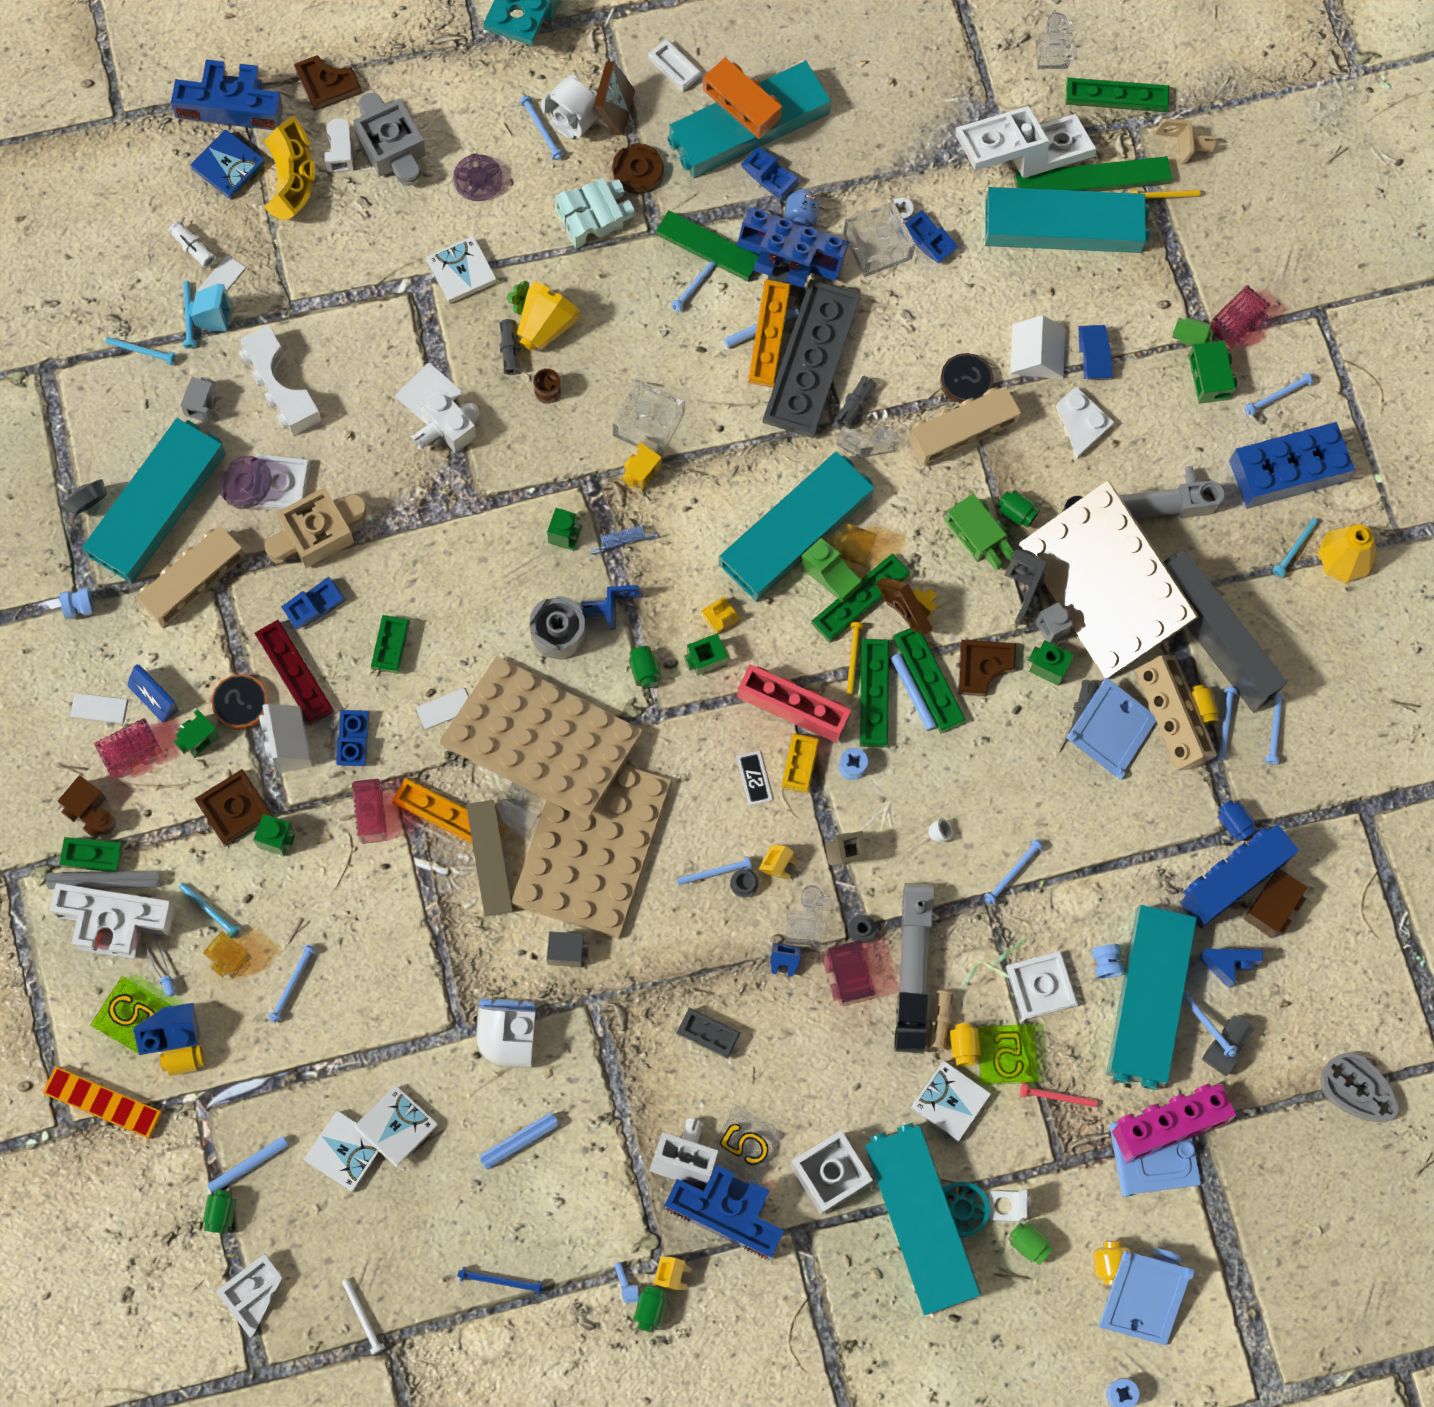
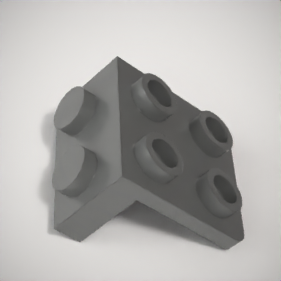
M1025 549L1015 550L1004 575L1029 586L1014 622L1019 625L1023 618L1028 620L1048 574L1047 571H1044L1047 561L1038 558L1035 553Z

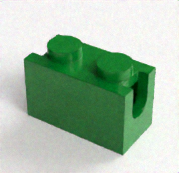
M1225 340L1193 344L1188 357L1198 403L1230 400V392H1234L1237 389V377L1231 371L1232 355L1231 351L1226 349Z

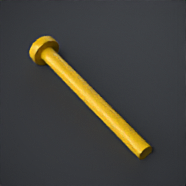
M1135 189L1131 193H1138V191ZM1200 190L1141 192L1138 194H1145V199L1200 196Z
M852 622L850 624V628L853 629L847 695H853L860 630L864 629V624L860 622Z

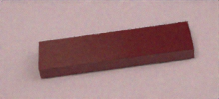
M279 619L254 633L293 699L300 706L309 725L311 726L334 713L331 704Z

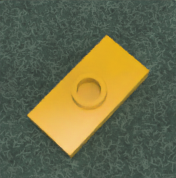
M792 733L781 784L782 789L808 794L820 739Z

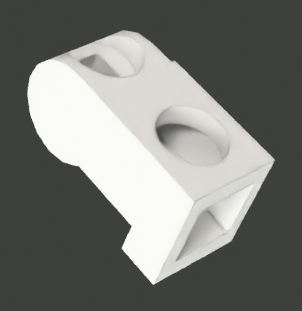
M333 119L326 128L332 152H324L327 173L354 171L352 138L349 125L343 119Z

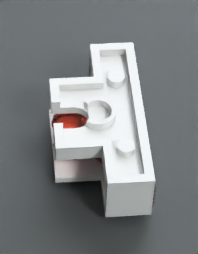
M56 883L50 912L58 919L77 921L72 945L77 946L79 951L135 959L141 932L165 936L170 935L175 907L170 901Z

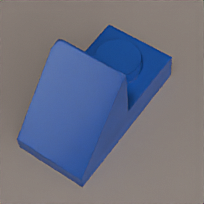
M1205 949L1200 953V960L1225 986L1230 988L1235 984V966H1237L1239 971L1254 970V967L1263 962L1262 950Z

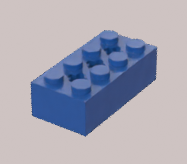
M1337 422L1236 448L1229 460L1247 509L1347 482L1355 471Z
M1278 824L1272 829L1265 826L1247 844L1244 842L1226 858L1227 862L1222 859L1204 875L1206 879L1201 875L1183 891L1185 897L1179 903L1190 916L1197 917L1196 924L1202 929L1284 866L1300 850Z

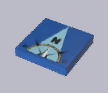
M225 129L190 164V167L227 198L231 199L266 163L260 155Z

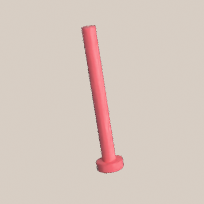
M1022 1083L1020 1088V1097L1024 1098L1026 1095H1033L1097 1107L1098 1101L1029 1088L1027 1083Z

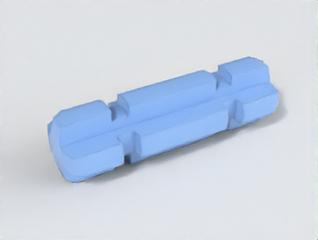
M481 998L479 1001V1006L535 1011L534 1002L523 1001L522 1004L515 1000L496 999V1001H492L489 998Z

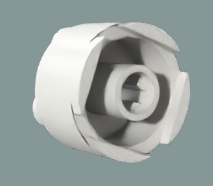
M574 75L564 78L541 101L543 114L545 115L548 112L551 117L549 121L551 126L561 135L570 139L574 136H577V139L580 138L601 116L594 108L597 92L593 89L589 90Z

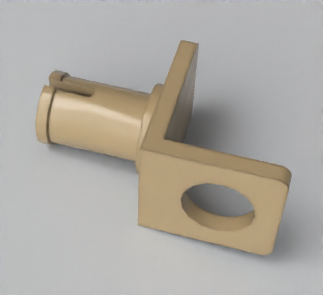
M1163 119L1155 129L1156 135L1179 137L1181 163L1185 164L1193 155L1194 150L1214 151L1216 142L1211 140H1215V137L1213 135H1194L1192 121ZM1167 126H1178L1177 128L1171 130L1164 129Z

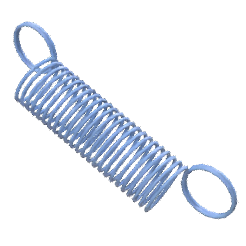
M640 525L639 527L637 526L636 529L635 527L634 529L630 527L629 531L628 528L627 531L623 529L622 533L621 530L620 533L616 531L615 535L614 532L613 535L609 533L608 537L607 534L606 536L604 534L603 539L601 536L603 548H596L590 553L591 555L600 554L609 547L622 545L630 541L634 542L637 539L646 538V540L650 541L658 538L660 535L659 533H651L645 537L642 525L641 527ZM658 534L655 538L647 539L650 535ZM602 549V551H600V552L592 553V552H594V551H596V550Z

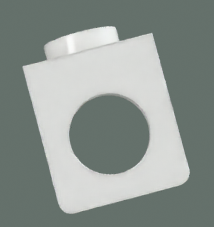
M1022 1188L1019 1192L990 1191L988 1193L990 1221L1022 1222L1031 1213V1197H1027V1189ZM999 1198H1006L1011 1203V1211L1006 1215H1001L995 1210V1202Z

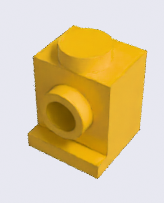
M640 442L637 445V455L632 454L624 464L625 474L622 476V480L632 488L636 486L642 491L661 469L662 457Z

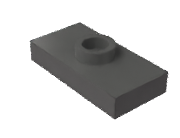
M690 1007L676 1035L727 1060L741 1032Z

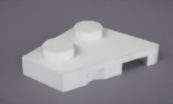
M1077 387L1073 388L1057 403V412L1060 419L1064 422V431L1071 441L1073 455L1076 459L1114 424Z
M264 1253L216 1290V1293L249 1337L254 1335L282 1279V1275Z

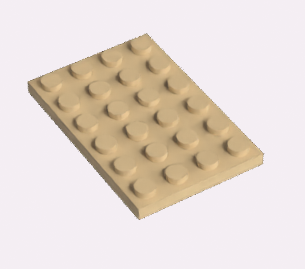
M496 656L440 739V745L588 821L640 739L642 730Z
M623 765L588 821L546 800L511 901L512 906L619 939L671 780Z

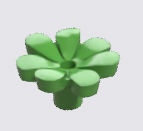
M528 281L516 284L513 287V292H509L507 295V301L514 304L513 311L518 315H522L529 289Z

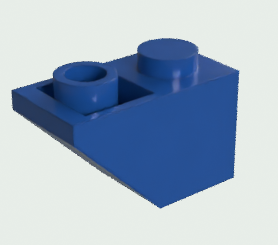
M194 1003L164 1007L135 1026L133 1031L139 1055L198 1046L199 1025Z

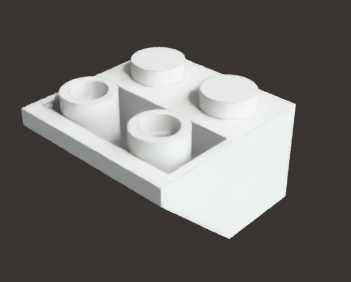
M262 705L264 714L259 715L266 740L269 739V741L264 742V746L271 766L276 765L279 774L313 767L304 717L300 706Z

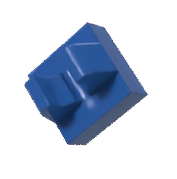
M773 943L770 958L772 973L777 975L778 967L786 965L788 967V977H792L799 966L801 947Z

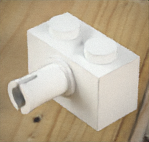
M442 387L420 402L422 416L429 423L411 436L412 441L415 445L418 444L417 447L420 450H423L424 447L440 436L456 454L477 438L475 425Z
M689 1118L685 1121L681 1138L662 1132L649 1171L674 1180L679 1179L687 1184L705 1189L711 1177L718 1150L698 1144L704 1124L698 1120L693 1131L692 1127L695 1119Z

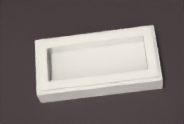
M668 39L648 53V59L682 92L702 77V72Z

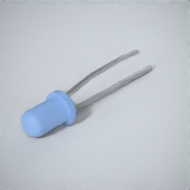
M154 934L168 976L161 977L154 965L147 943H145L153 968L160 977L159 982L163 985L166 996L172 997L176 994L173 978L169 974L157 936Z

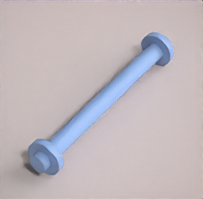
M525 95L521 97L520 105L527 108L552 151V159L560 160L564 152L556 147L531 104V96Z
M1306 372L1303 374L1302 379L1253 405L1250 403L1246 404L1245 413L1253 416L1256 410L1304 384H1313V375Z
M1032 840L1030 849L991 894L986 893L984 895L987 904L990 905L992 903L995 905L997 903L996 897L1035 852L1043 850V843L1040 840Z
M310 944L307 946L303 945L302 949L305 951L273 1013H268L269 1020L274 1023L282 1020L279 1016L310 955H315L316 953L313 950L314 946Z
M1184 991L1182 1003H1186L1224 1048V1055L1226 1057H1234L1237 1054V1047L1235 1045L1231 1046L1191 999L1192 993Z

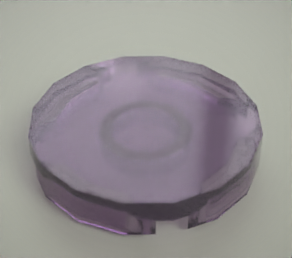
M254 456L239 457L229 464L230 467L227 471H223L220 477L219 489L221 496L229 505L237 509H249L258 505L266 497L271 487L272 477L270 469L263 461Z

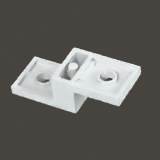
M1026 106L956 128L955 135L975 171L1013 160L1020 174L1025 178L1096 156V148L1076 114L1039 125L1030 107ZM986 140H991L992 142H995V143H993V144H987V143H985L984 141H986ZM1062 140L1065 144H1058L1056 141Z

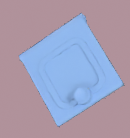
M1105 678L1066 738L1120 780L1124 777L1125 769L1155 724L1156 719L1148 709L1110 679Z
M1113 1122L1109 1124L1122 1197L1201 1185L1192 1138L1126 1163L1112 1134L1118 1123Z
M1123 1251L1098 1326L1103 1329L1167 1345L1188 1281L1193 1278L1194 1270Z

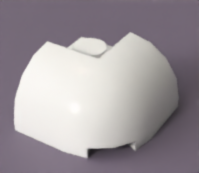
M478 1006L476 1037L478 1048L483 1057L491 1063L500 1066L532 1068L536 1011Z

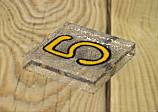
M735 1104L710 1148L718 1150L716 1162L746 1180L757 1184L786 1133Z

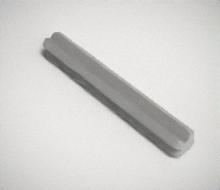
M158 871L48 873L46 885L48 889H55L56 883L90 889L157 888L161 884V874Z

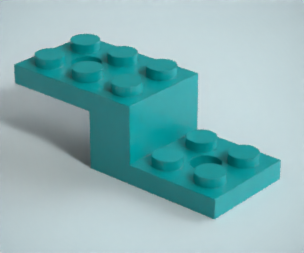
M494 0L483 23V28L492 33L532 46L544 18L553 19L560 0ZM514 10H521L524 12V15L515 18L510 13Z

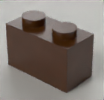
M1279 868L1271 876L1243 919L1270 938H1273L1278 932L1283 934L1292 922L1288 918L1293 910L1298 912L1307 898L1303 894L1308 887Z

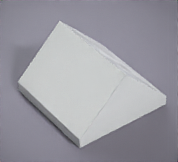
M1044 315L1013 324L1010 375L1063 379L1065 328Z

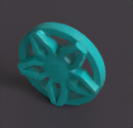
M959 1181L944 1188L945 1192L955 1199L952 1203H949L955 1220H957L961 1237H970L981 1231L990 1215V1205L985 1193L978 1186L970 1182ZM955 1187H966L961 1192V1197H959L957 1193L951 1191L950 1189ZM972 1189L971 1199L966 1198L965 1194ZM976 1193L981 1197L984 1207L979 1204L973 1205ZM974 1209H978L984 1212V1214L974 1215ZM970 1218L974 1220L983 1219L980 1225L972 1230ZM963 1221L967 1222V1232L964 1231L961 1225Z

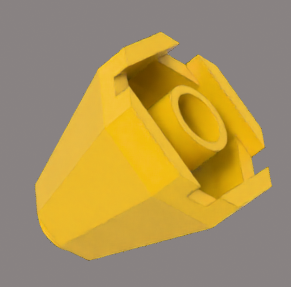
M535 281L528 289L517 335L521 338L519 343L531 351L534 348L542 350L574 325L581 315L579 309L557 292L556 294L550 292L549 287Z
M1352 524L1328 531L1316 555L1319 561L1321 559L1323 563L1322 568L1326 575L1343 583H1349L1354 579H1361L1369 574L1377 556V550L1370 528L1362 524Z

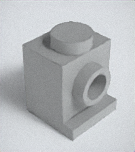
M191 377L180 405L185 416L211 423L212 417L209 411L214 409L218 398L214 389L215 381L206 377H201L200 379Z
M1059 602L1041 611L1036 619V625L1046 641L1054 643L1073 633L1072 616L1066 608H1062Z

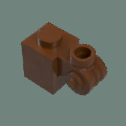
M79 775L57 801L63 808L61 813L73 823L77 819L85 825L82 829L94 839L99 835L110 834L115 829L116 822L107 810L97 811L107 798L98 788Z

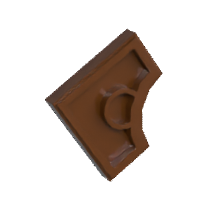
M318 55L294 64L297 75L314 111L362 93L361 86L352 67L342 69L331 67L324 63Z
M884 577L876 582L887 605L902 616L912 631L926 635L933 630L908 583Z
M961 639L958 695L985 697L988 686L994 678L1005 673H1013L1015 671L1016 643Z

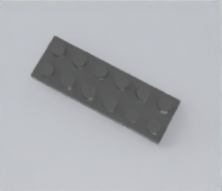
M810 279L762 423L814 438L861 294Z

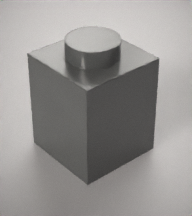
M549 931L547 965L582 968V959L588 960L589 943L584 942V934Z

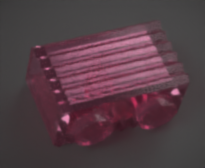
M1246 285L1212 319L1209 329L1213 330V333L1222 341L1225 340V344L1231 349L1237 343L1242 345L1251 336L1250 330L1254 326L1259 328L1267 320L1269 315L1266 313L1270 303L1262 299L1249 285Z
M145 718L94 743L112 778L116 776L118 778L126 777L133 772L134 767L142 763L149 765L158 760V755L163 753Z
M380 779L354 781L351 785L353 788L354 813L356 815V834L362 844L387 841L383 790Z
M861 940L827 948L826 956L822 957L826 974H832L834 983L830 984V991L833 1000H839L840 1007L874 999L875 991Z

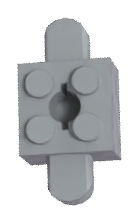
M377 93L365 94L359 100V109L362 116L354 119L353 123L356 136L379 177L393 171L398 181L404 186L416 184L421 178V170L417 160L426 156L424 140L401 99L385 105Z

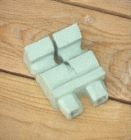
M603 177L596 180V182L586 184L581 189L576 187L573 191L564 190L562 193L555 195V209L564 227H566V231L575 249L580 248L586 243L587 234L593 233L599 238L604 237L614 230L623 229V222L634 217V208L629 200L617 204L615 199L624 196V189L619 179L606 183Z

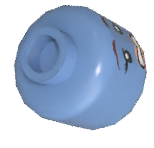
M809 190L795 191L786 200L785 218L806 227H813L819 218V199Z

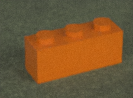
M726 57L703 77V91L758 139L781 119L782 106L779 100L773 95L769 96L755 79H750L746 76L738 64L735 62L731 63Z

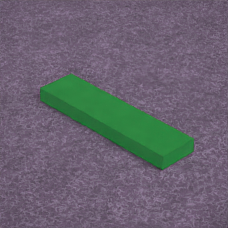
M1067 77L1065 105L1168 112L1170 85Z
M668 210L656 230L657 236L708 262L715 263L716 266L747 282L754 272L758 255L738 247L736 244Z
M893 553L890 554L861 579L863 586L846 602L842 603L839 599L835 600L811 620V624L830 643L847 629L852 622H855L883 598L876 582L883 577L903 582L910 576L911 572Z
M909 628L893 635L892 639L907 665L940 734L964 724L966 719L923 634L914 632Z
M862 639L859 747L887 748L889 640Z

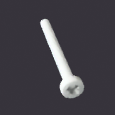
M349 1278L342 1281L344 1288L373 1347L370 1352L372 1355L378 1354L385 1349L384 1344H379Z

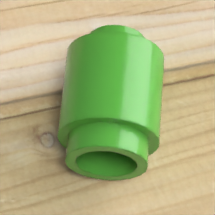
M1188 317L1185 319L1178 318L1172 338L1177 339L1178 343L1193 347V344L1211 342L1214 331L1209 329L1210 324Z
M1020 1222L1009 1235L1013 1239L1010 1245L1031 1263L1034 1261L1040 1265L1054 1249L1049 1243L1050 1239L1030 1222H1027L1025 1225Z

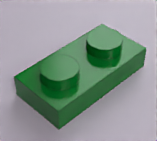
M64 837L59 865L65 868L118 872L123 845L119 842Z

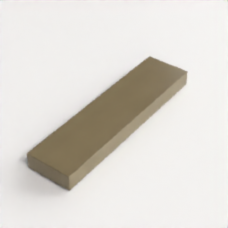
M494 799L466 804L484 916L513 912Z

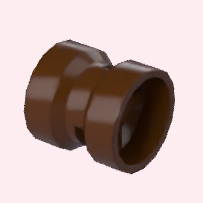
M544 368L535 374L533 384L536 398L545 404L555 402L561 394L558 373L552 369Z

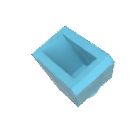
M216 284L196 292L195 300L190 302L188 312L189 317H192L195 328L227 332L232 307L224 284Z

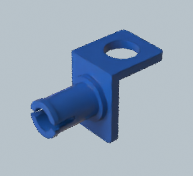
M638 585L607 587V597L605 600L581 601V607H583L581 610L584 618L606 617L611 630H616V599L641 598L642 591Z

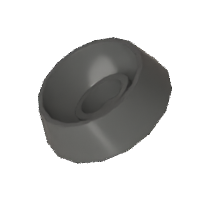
M103 479L78 487L64 501L62 506L74 515H78L91 508L107 495Z

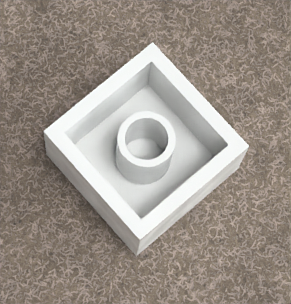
M842 1130L798 1156L790 1163V1167L820 1215L867 1187L873 1181Z

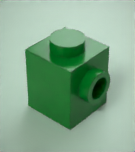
M1044 640L1040 648L1034 647L1028 659L1029 662H1032L1029 672L1059 686L1074 654Z
M263 814L253 841L257 848L285 856L287 848L290 849L294 842L295 832L290 822Z

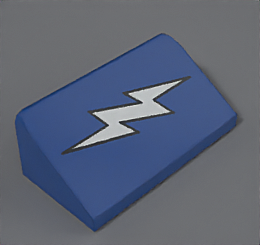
M136 664L128 680V688L164 723L179 711L178 706L140 664Z

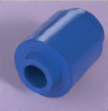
M1231 799L1218 808L1221 814L1217 818L1232 838L1236 837L1239 842L1258 829L1254 825L1256 821L1240 800L1234 803Z

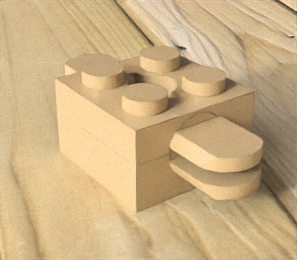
M324 487L276 512L283 531L269 537L265 541L264 547L268 558L274 563H281L298 554L305 568H308L354 544L349 527L366 517L367 511L364 500L353 494L334 503Z

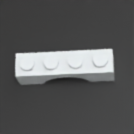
M269 325L241 338L240 342L243 349L239 350V353L246 365L251 363L255 371L251 373L259 387L264 385L267 391L264 396L270 407L276 406L280 414L277 415V419L284 430L289 428L291 434L295 436L322 422L319 411L306 389H288L275 380L276 368L284 358V355Z

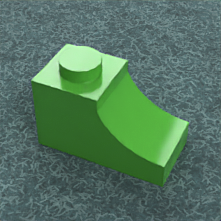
M822 538L802 555L805 572L842 603L846 602L863 586L862 580L846 565L840 553Z

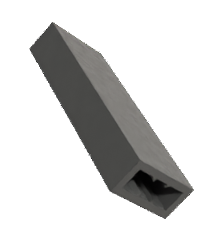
M1184 552L1179 556L1176 554L1171 555L1163 563L1199 616V618L1187 625V628L1230 684L1238 689V694L1253 713L1275 699L1288 682L1189 554Z

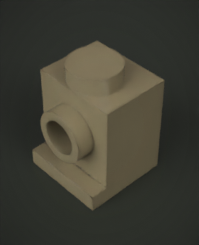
M863 831L834 835V841L825 843L829 865L868 859Z

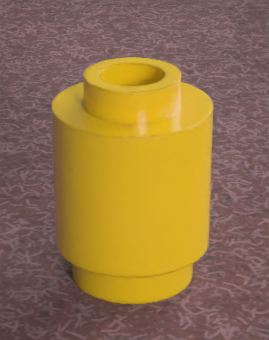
M1205 685L1190 688L1205 727L1219 721L1217 717L1219 710L1212 688H1206Z
M972 1023L956 1024L955 1029L950 1031L952 1059L956 1060V1066L979 1064L981 1049L978 1028H972Z
M201 1044L164 1051V1054H160L162 1071H168L169 1076L198 1071V1067L205 1066Z

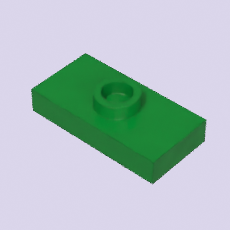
M382 615L371 669L399 674L410 619Z

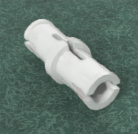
M180 221L171 225L168 231L169 234L183 246L182 249L186 254H191L203 268H208L215 262L216 256L202 244V239L198 235H193Z

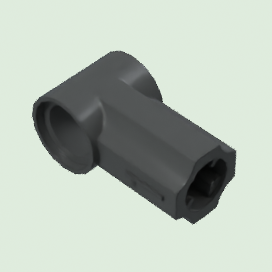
M1233 1015L1222 1030L1221 1035L1231 1046L1235 1045L1237 1047V1054L1234 1057H1226L1224 1055V1048L1215 1039L1205 1052L1202 1061L1224 1076H1227L1239 1060V1053L1254 1028L1243 1018Z

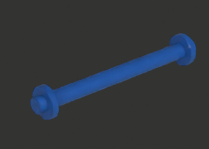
M466 1267L459 1270L457 1277H460L461 1282H464V1278L536 1291L537 1296H539L540 1292H544L545 1286L541 1285L542 1281H538V1284L507 1279L466 1271Z

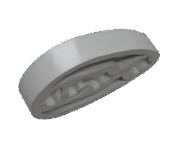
M1343 1053L1332 1058L1323 1067L1320 1076L1321 1089L1325 1097L1342 1111L1360 1119L1382 1123L1388 1122L1397 1116L1398 1104L1391 1087L1379 1070L1363 1056L1355 1053ZM1341 1066V1074L1346 1077L1353 1075V1083L1357 1086L1363 1084L1365 1086L1364 1092L1367 1095L1357 1096V1088L1353 1085L1346 1087L1344 1085L1346 1082L1345 1078L1342 1076L1335 1078L1333 1076L1334 1070L1331 1067ZM1387 1103L1389 1105L1387 1110L1390 1114L1385 1113L1381 1115L1379 1113L1381 1108L1378 1104Z

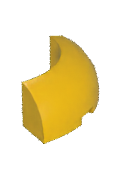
M295 116L279 125L264 140L275 161L277 186L272 199L263 208L272 216L282 220L292 218L303 208L311 195L312 182L315 180V161L311 160L308 148L310 142Z

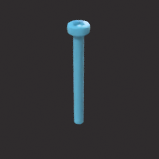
M185 281L183 285L186 340L183 341V346L187 349H192L197 346V341L193 339L192 317H189L188 313L191 302L190 282Z
M107 337L105 341L110 345L166 360L168 365H173L176 359L174 352L166 354Z
M1316 518L1311 520L1282 563L1273 568V573L1281 578L1285 576L1286 567L1317 525L1318 520Z
M184 882L180 884L179 888L228 932L227 936L230 939L237 936L240 931L237 925L231 926Z

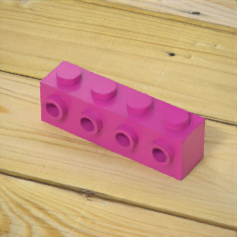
M1205 1084L1195 1089V1094L1186 1097L1185 1094H1180L1171 1098L1168 1105L1160 1107L1159 1104H1155L1144 1109V1114L1134 1117L1133 1114H1129L1120 1118L1112 1134L1126 1163L1228 1124L1236 1116V1113L1222 1085L1219 1084L1211 1087L1210 1084Z

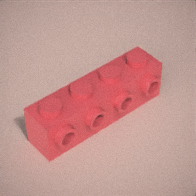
M749 664L738 687V699L835 743H838L851 713V710L840 702L830 701L813 690H806L797 686L789 679L777 677L767 669L755 667Z

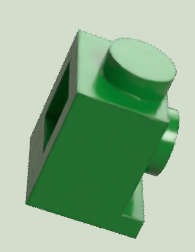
M555 508L547 531L549 544L574 551L582 529V525L577 523L576 513Z
M718 633L687 644V654L684 655V660L689 671L694 669L697 676L721 666L722 668L727 666L728 656ZM702 655H706L709 657L708 660H705L703 662L700 661L699 658Z
M198 709L193 712L196 716L195 719L187 720L179 727V732L176 734L177 739L173 742L183 754L189 752L194 758L220 737L216 728Z

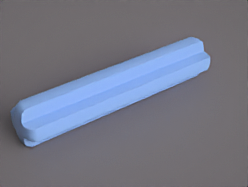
M548 1113L480 1154L479 1159L485 1169L493 1167L559 1126L558 1120L553 1113Z

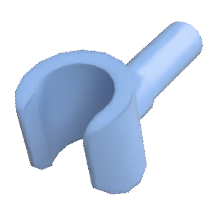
M621 1262L615 1263L614 1266L620 1280L623 1301L626 1303L638 1302V1286H628V1280Z

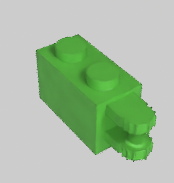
M974 493L947 511L945 522L977 562L985 557L995 570L1002 568V562L994 552L997 548L1007 560L1010 561L1012 559L1014 551L1005 540L1006 530L999 520L993 519L987 504L982 499H978Z

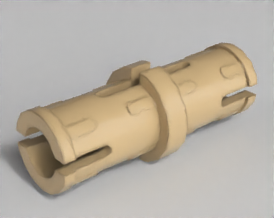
M936 991L934 1011L929 1019V1022L932 1023L928 1044L930 1049L946 1050L948 1029L952 1025L953 1020L950 1018L954 997L952 992Z

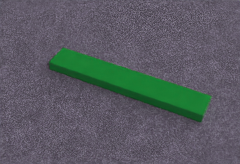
M1168 156L1055 168L1025 178L1022 177L1020 172H1017L1014 175L1016 188L1098 192L1171 184L1172 175Z

